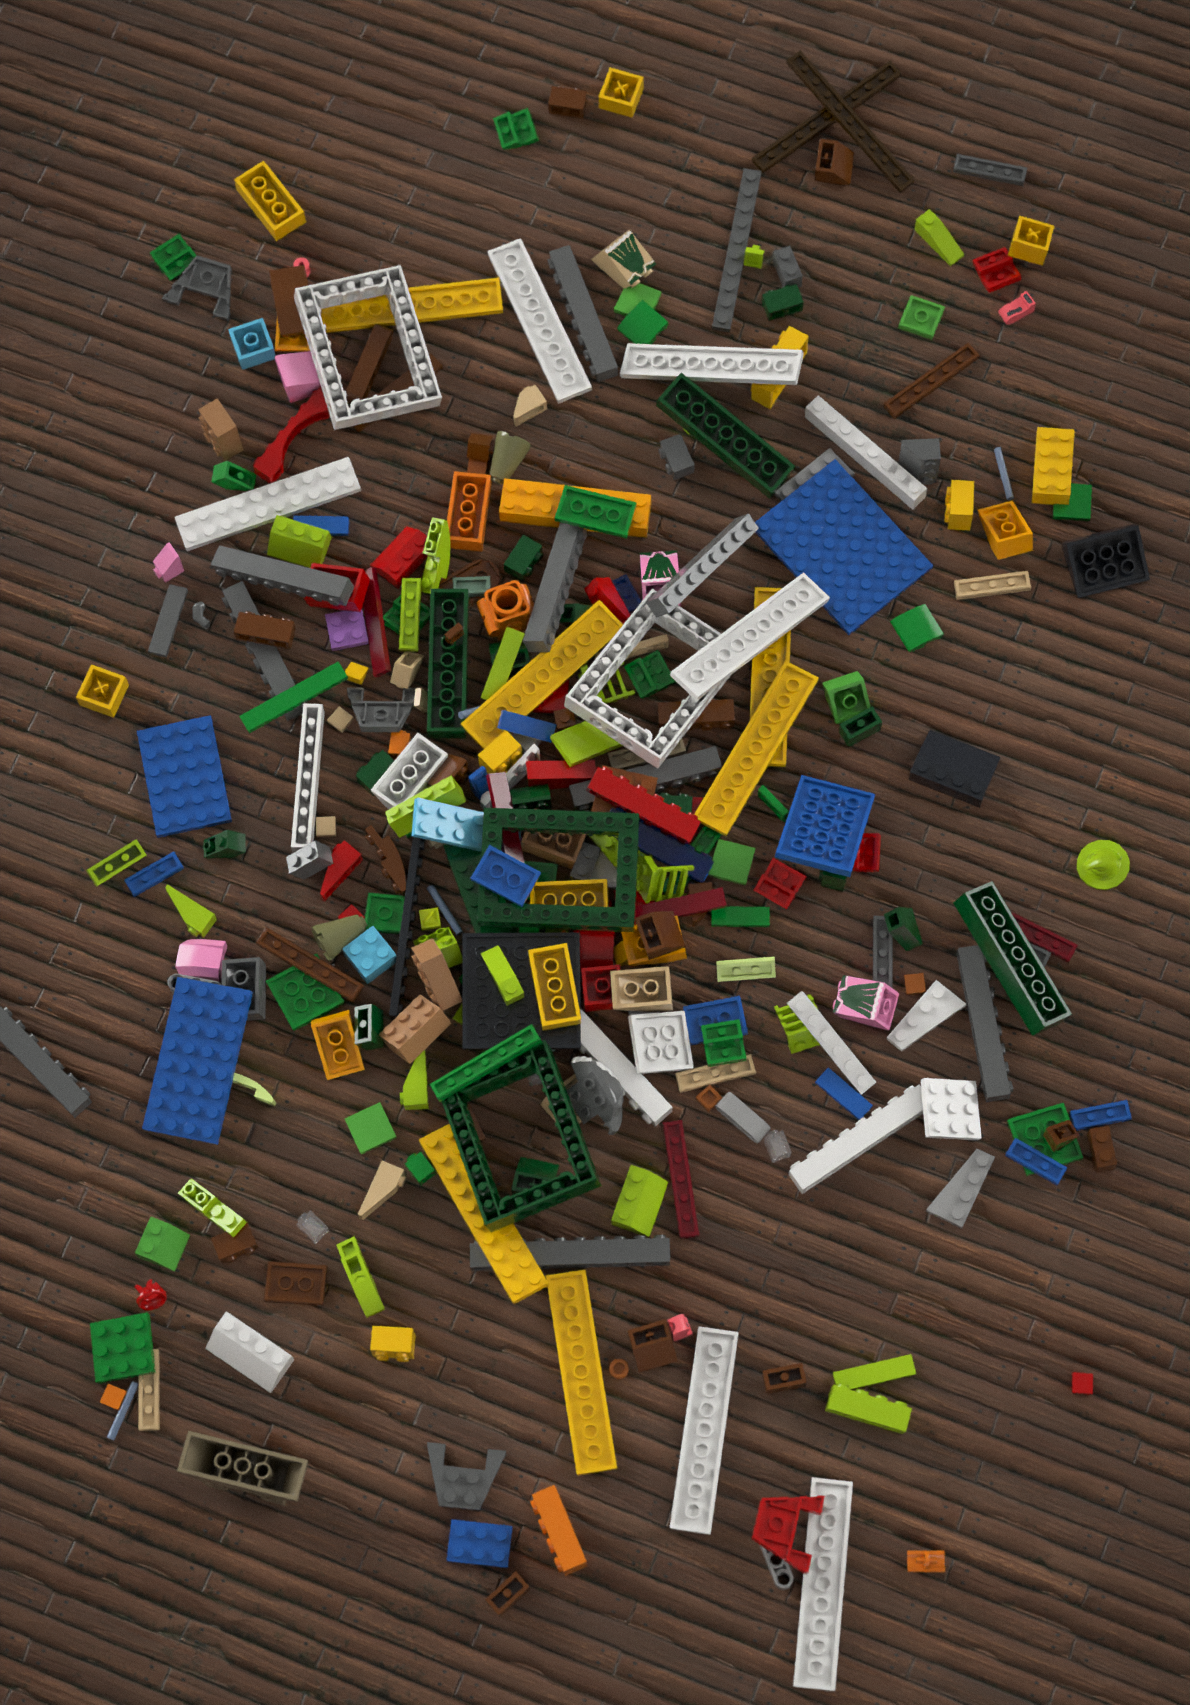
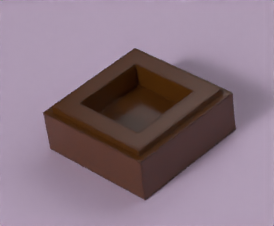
M458 622L445 633V640L449 645H452L464 635L463 626Z

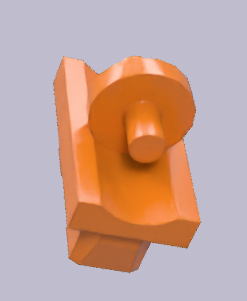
M907 1551V1572H945V1551Z

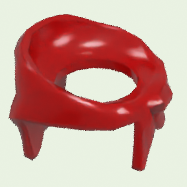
M149 1279L144 1288L140 1285H135L136 1290L140 1293L136 1303L141 1309L150 1311L165 1304L167 1293L157 1282L152 1284V1279Z

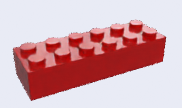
M607 767L597 768L586 792L625 813H639L640 821L685 845L691 842L701 823L697 820L698 816L690 812L688 814L683 813L678 805L674 803L669 805L663 802L664 798L657 794L652 796L646 793V788L640 785L635 787L629 784L630 780L621 775L619 778L612 774L613 771Z

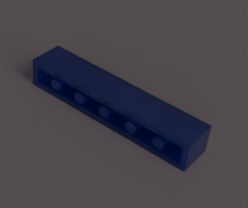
M612 807L610 812L627 813L619 807L616 809ZM640 819L639 851L667 866L693 865L694 870L688 871L687 876L699 883L705 881L714 864L711 856L703 852L701 854L695 852L693 846L686 843L684 845L678 843L676 837L670 834L665 836L660 833L661 830L653 825L648 827ZM612 835L616 839L619 838V835Z

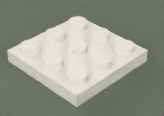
M685 1011L628 1016L637 1074L681 1071L694 1068Z
M921 1079L926 1138L981 1139L976 1081Z

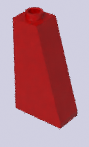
M587 760L572 767H569L566 761H526L528 785L530 787L548 784L549 790L569 788L570 785L591 780L599 766H595V760Z

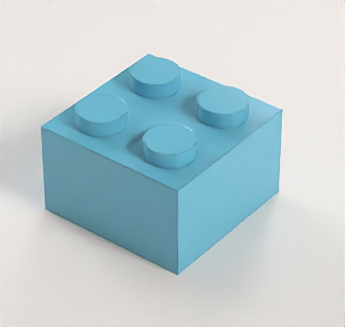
M263 318L228 329L242 370L275 359V350Z
M374 926L342 948L344 956L367 984L393 966L397 959L396 953Z

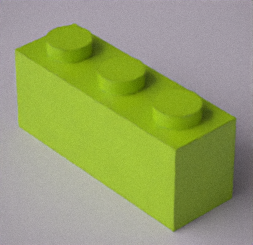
M136 839L87 869L86 872L95 886H98L145 857L146 853Z

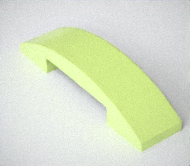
M234 1073L232 1083L256 1091L254 1097L257 1100L273 1106L276 1105V1101L261 1085L248 1077Z

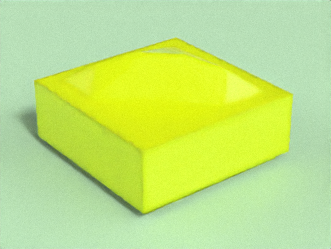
M438 907L419 910L422 930L441 928Z

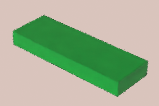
M727 906L726 908L712 910L711 927L770 926V907Z

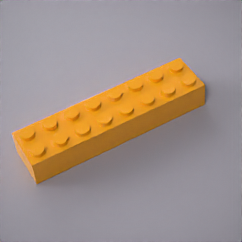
M504 478L499 509L500 521L558 528L560 522L555 521V515L565 485ZM571 486L637 502L628 536L647 538L651 495ZM586 529L587 531L598 532V531Z

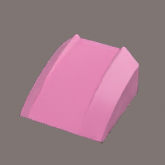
M190 939L181 943L175 965L178 973L221 982L222 960H224L227 950L226 941Z

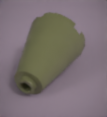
M497 432L490 470L492 482L502 485L504 478L510 479L531 448L529 442L518 436H509L507 432Z
M353 915L314 925L311 928L313 929L312 933L318 947L326 951L323 953L327 961H331L343 951L342 948L366 931L367 923L362 916Z

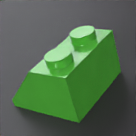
M858 671L822 683L826 701L836 724L845 722L870 708L865 682Z
M150 1217L135 1254L142 1260L175 1272L190 1234L169 1223Z

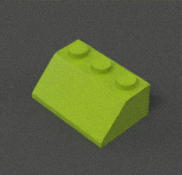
M276 515L270 532L267 556L310 568L312 563H323L332 537L328 530Z
M631 1165L611 1219L612 1225L649 1238L669 1182L651 1171Z

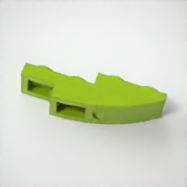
M434 517L431 519L423 554L428 555L421 580V592L431 594V589H438L441 578H447L449 569L450 533L448 522Z
M190 1179L178 1192L188 1203L232 1237H235L247 1223L193 1179Z
M352 1237L337 1244L342 1264L365 1316L368 1318L385 1310L356 1238Z

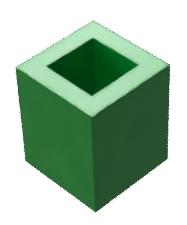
M421 1152L418 1154L414 1153L407 1158L405 1166L420 1186L436 1175L435 1169Z

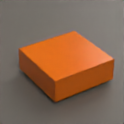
M108 1384L100 1403L119 1411L127 1391Z

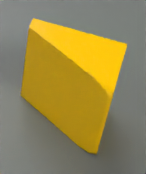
M351 662L345 670L348 676L347 680L362 685L369 668Z
M621 941L614 947L613 951L616 965L620 964V967L628 964L624 942Z

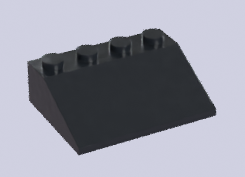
M1130 524L1061 542L1077 598L1150 580L1139 525Z
M929 730L910 771L909 780L980 808L1001 757Z

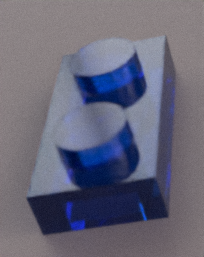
M627 574L612 580L631 614L639 606L641 600Z

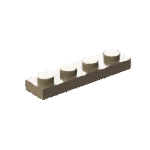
M683 739L679 741L667 758L686 753ZM627 748L608 753L609 762L613 768L626 770L648 764L647 761Z

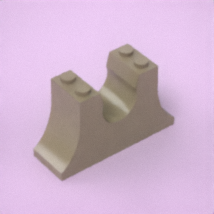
M188 1431L177 1472L193 1477L203 1482L207 1487L227 1491L228 1488L257 1495L265 1501L285 1506L286 1501L298 1502L309 1461Z

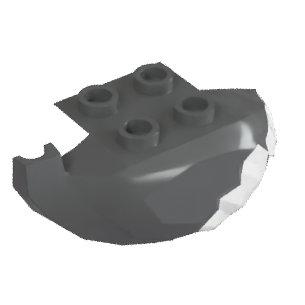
M585 1056L574 1057L571 1065L578 1082L567 1090L574 1110L583 1124L598 1114L605 1122L603 1126L609 1127L608 1134L615 1135L621 1126L623 1116L622 1104L624 1101L623 1090L618 1078L608 1067L598 1061H592L591 1058Z

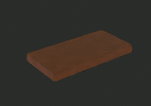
M305 265L270 270L269 277L281 338L305 334L294 299L295 288L308 286Z

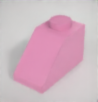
M170 542L167 543L153 561L155 566L153 569L154 573L159 579L162 577L165 583L184 572L178 554Z

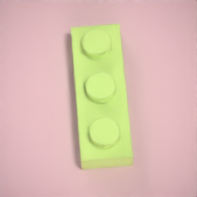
M774 957L716 961L718 982L776 977Z

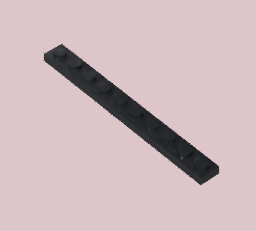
M413 837L402 914L389 1017L392 1021L403 1011L401 996L405 997L406 985H403V981L408 976L406 959L410 960L411 948H408V944L413 939V930L410 929L411 923H415L416 912L413 911V907L418 902V893L415 892L416 886H420L421 875H418V870L423 865V857H420L421 850L425 849V839Z

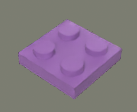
M362 609L361 612L340 611L325 614L332 651L369 644Z

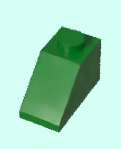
M225 461L214 466L211 483L228 490L251 491L254 490L256 474L230 461Z

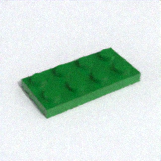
M565 485L555 515V521L627 539L637 502Z

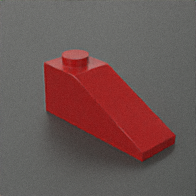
M610 577L595 578L584 588L593 605L600 600L622 624L631 616Z
M345 840L341 844L338 843L332 850L333 864L327 868L320 892L321 899L324 902L363 861L362 855Z

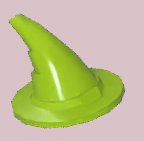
M1097 840L1089 843L1081 850L1077 858V872L1080 879L1087 886L1097 890H1109L1117 887L1125 880L1129 872L1130 860L1126 851L1119 844L1110 840Z

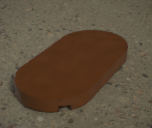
M478 559L447 576L446 579H442L438 589H453V577L490 576V587L493 588L500 583V572L493 562ZM485 596L470 597L469 606Z

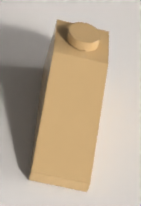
M381 1161L359 1210V1219L364 1220L393 1196L399 1187H403L406 1181L404 1169Z

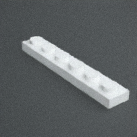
M803 991L787 1003L861 1095L876 1083Z

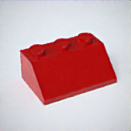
M406 526L372 562L370 567L376 568L379 575L398 589L402 585V578H408L428 557V555L423 554L427 536L418 529Z

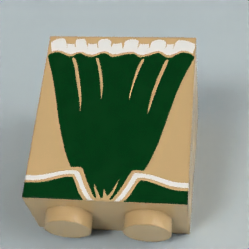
M630 229L592 258V261L623 289L629 286L631 288L635 287L641 282L639 278L641 276L647 277L653 272L651 268L656 265Z

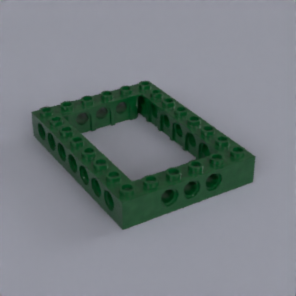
M484 808L481 859L489 845L501 851V844H503L502 831H511V833H515V831L530 832L531 834L543 832L550 833V835H554V833H569L572 836L573 834H588L589 836H593V834L608 835V837L619 835L615 907L524 904L523 907H520L515 903H499L500 895L479 885L478 925L486 927H533L539 929L634 932L640 825L639 813Z
M543 1040L540 1044L442 1101L484 1224L491 1232L602 1186L554 1055L546 1040ZM537 1074L544 1087L542 1090L548 1098L550 1104L548 1107L555 1117V1126L562 1136L563 1140L561 1142L567 1150L569 1156L567 1159L574 1169L575 1176L571 1172L566 1171L551 1180H543L539 1185L529 1189L524 1188V1191L510 1197L508 1195L500 1199L467 1102Z

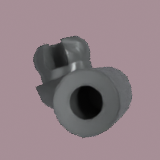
M196 602L192 607L193 619L204 629H207L211 622L203 616L206 606L203 602Z

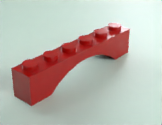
M321 386L311 393L310 399L300 406L299 412L295 417L292 416L289 419L285 429L278 432L274 442L268 444L264 454L254 461L253 469L255 474L267 483L276 482L283 474L285 454L293 439L309 425L330 417Z

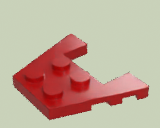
M825 1496L761 1498L752 1540L807 1575L812 1555L792 1549L799 1512L801 1510L820 1516Z

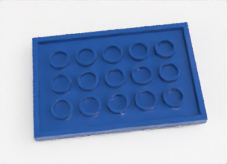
M211 715L137 731L157 838L232 822Z
M801 775L775 858L850 877L875 794Z

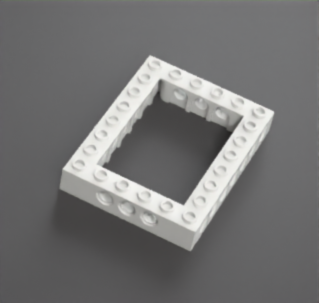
M401 265L295 288V303L334 430L440 406L441 392ZM387 295L415 386L397 392L394 390L389 394L380 396L373 395V397L363 400L355 399L351 402L349 408L346 400L347 394L341 384V374H338L336 358H333L331 351V342L328 341L326 335V325H323L320 315L321 309Z
M652 589L566 695L564 707L658 769L728 678L697 701L690 694L685 700L683 699L678 710L670 715L669 721L664 727L660 728L659 734L653 741L652 733L648 729L644 730L635 724L633 719L626 718L617 712L618 709L615 707L613 709L602 702V699L597 694L654 623L663 627L697 651L721 635V633L678 605L670 613L656 618L646 604L657 592Z

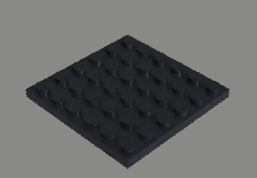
M580 932L463 933V1050H488L531 1024L534 1026L542 1041L546 1040L551 1049H581V1024L542 1030L528 950L567 943L580 1009ZM499 945L524 991V998L508 1006L481 956V953Z

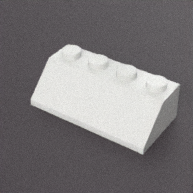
M417 733L373 786L371 792L388 809H391L427 789V782L447 759L448 754Z
M225 1312L214 1328L206 1346V1349L270 1393H272L294 1361L293 1357L228 1312Z

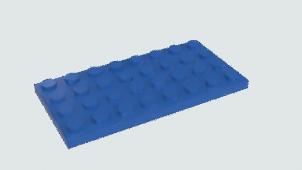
M177 977L143 1122V1130L218 1145L253 995L251 990Z

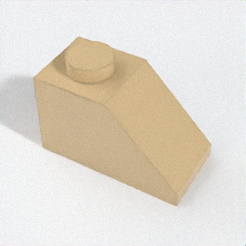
M536 385L528 386L519 393L513 415L516 427L547 410V401Z
M405 651L394 664L390 683L395 684L399 688L408 689L415 680L424 655L413 651Z

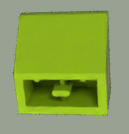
M449 927L439 928L434 933L422 935L413 941L414 945L417 946L433 938L442 952L448 968L463 963L458 943Z

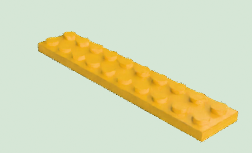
M499 278L408 288L419 323L503 313ZM387 295L321 309V318L323 325H326V333L373 328L375 324L381 326L396 325Z
M755 587L754 609L782 588ZM791 630L752 659L750 719L784 662L790 663ZM787 735L768 766L786 767Z
M598 600L555 639L550 652H540L461 723V726L485 749L505 731L497 728L502 710L528 716L603 649L623 624Z
M787 661L784 662L694 815L699 817L697 820L701 824L727 837L819 681L818 677Z
M450 1124L419 1139L420 1145L513 1305L549 1286L548 1281L513 1223L493 1232L485 1226Z
M584 1269L547 1275L546 1280L549 1284L547 1287L577 1476L616 1470L617 1464L586 1271Z

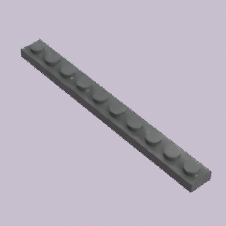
M746 168L743 170L712 330L730 332L762 171Z

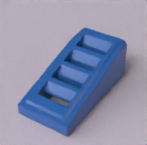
M481 766L468 777L470 789L479 800H481L485 792L489 791L486 779L488 773L484 766Z

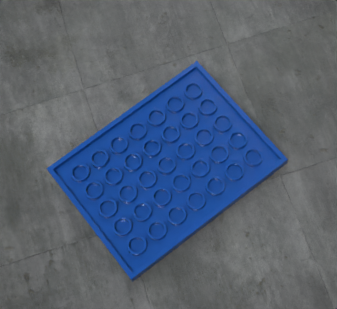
M836 459L755 522L759 528L755 533L796 578L805 573L830 597L829 601L822 607L848 636L933 568L931 562Z

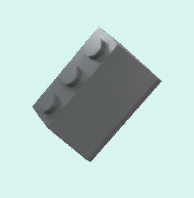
M939 438L902 440L898 464L920 483L925 485L937 483L941 460Z
M260 957L222 960V985L251 990L253 992L247 1021L265 1020L266 963Z

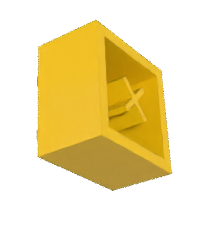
M609 68L599 94V108L633 118L644 89V77Z
M1019 216L1008 256L1043 266L1054 225Z
M952 480L951 486L947 487L944 522L948 523V529L970 531L973 518L974 481Z
M91 664L76 699L80 706L114 718L129 684L125 676Z
M505 730L478 754L479 766H484L488 774L507 773L523 756L522 746Z
M372 1326L370 1350L373 1357H377L379 1361H389V1358H397L398 1362H409V1359H414L416 1335L413 1328Z

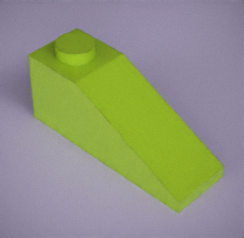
M930 209L916 219L915 231L950 266L964 257V253L943 222Z
M167 884L165 887L166 891L185 922L188 932L195 937L199 935L204 938L217 920L215 914Z
M499 945L481 953L506 1005L508 1006L524 998V991Z
M425 1050L414 1060L403 1085V1093H400V1104H404L405 1110L429 1109Z

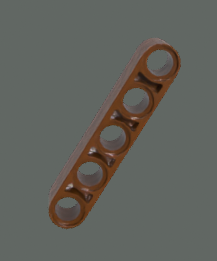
M378 324L374 325L346 389V400L348 403L355 399H367L392 341L393 329Z

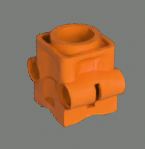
M516 580L486 590L485 597L476 602L489 636L497 637L498 641L502 640L506 627L525 632L534 606L528 586L520 584ZM504 607H514L510 610H503Z

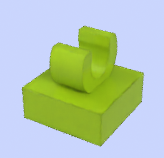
M753 245L752 248L746 247L744 265L761 269L764 250H760L758 245Z

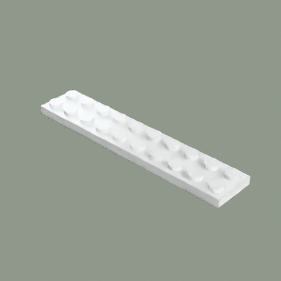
M521 238L488 251L493 267L558 404L591 391L592 386Z
M627 344L620 376L621 378L675 380L682 372L691 381L797 385L804 353L803 350Z
M346 457L175 516L174 518L186 551H190L274 522L276 515L288 517L360 492L361 488L350 459Z
M802 573L672 670L670 676L697 701L826 604L830 597L805 573Z
M698 1327L670 1529L711 1534L739 1332Z
M812 1478L810 1497L823 1495L825 1499L820 1516L812 1513L808 1515L805 1553L811 1554L812 1559L808 1574L803 1573L793 1687L835 1691L853 1482Z

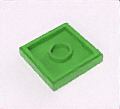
M640 283L633 288L631 286L626 289L624 288L614 307V312L627 316L641 300H644L655 309L662 292Z
M911 295L898 328L932 340L945 306Z
M718 839L709 876L746 885L755 848Z
M380 1102L345 1118L361 1155L397 1138Z

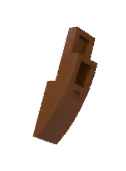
M370 825L365 829L367 835L365 839L370 846L374 845L377 848L376 853L382 860V870L380 871L386 880L390 879L393 884L391 886L394 891L405 896L407 881L399 852L389 835L382 839L373 826Z

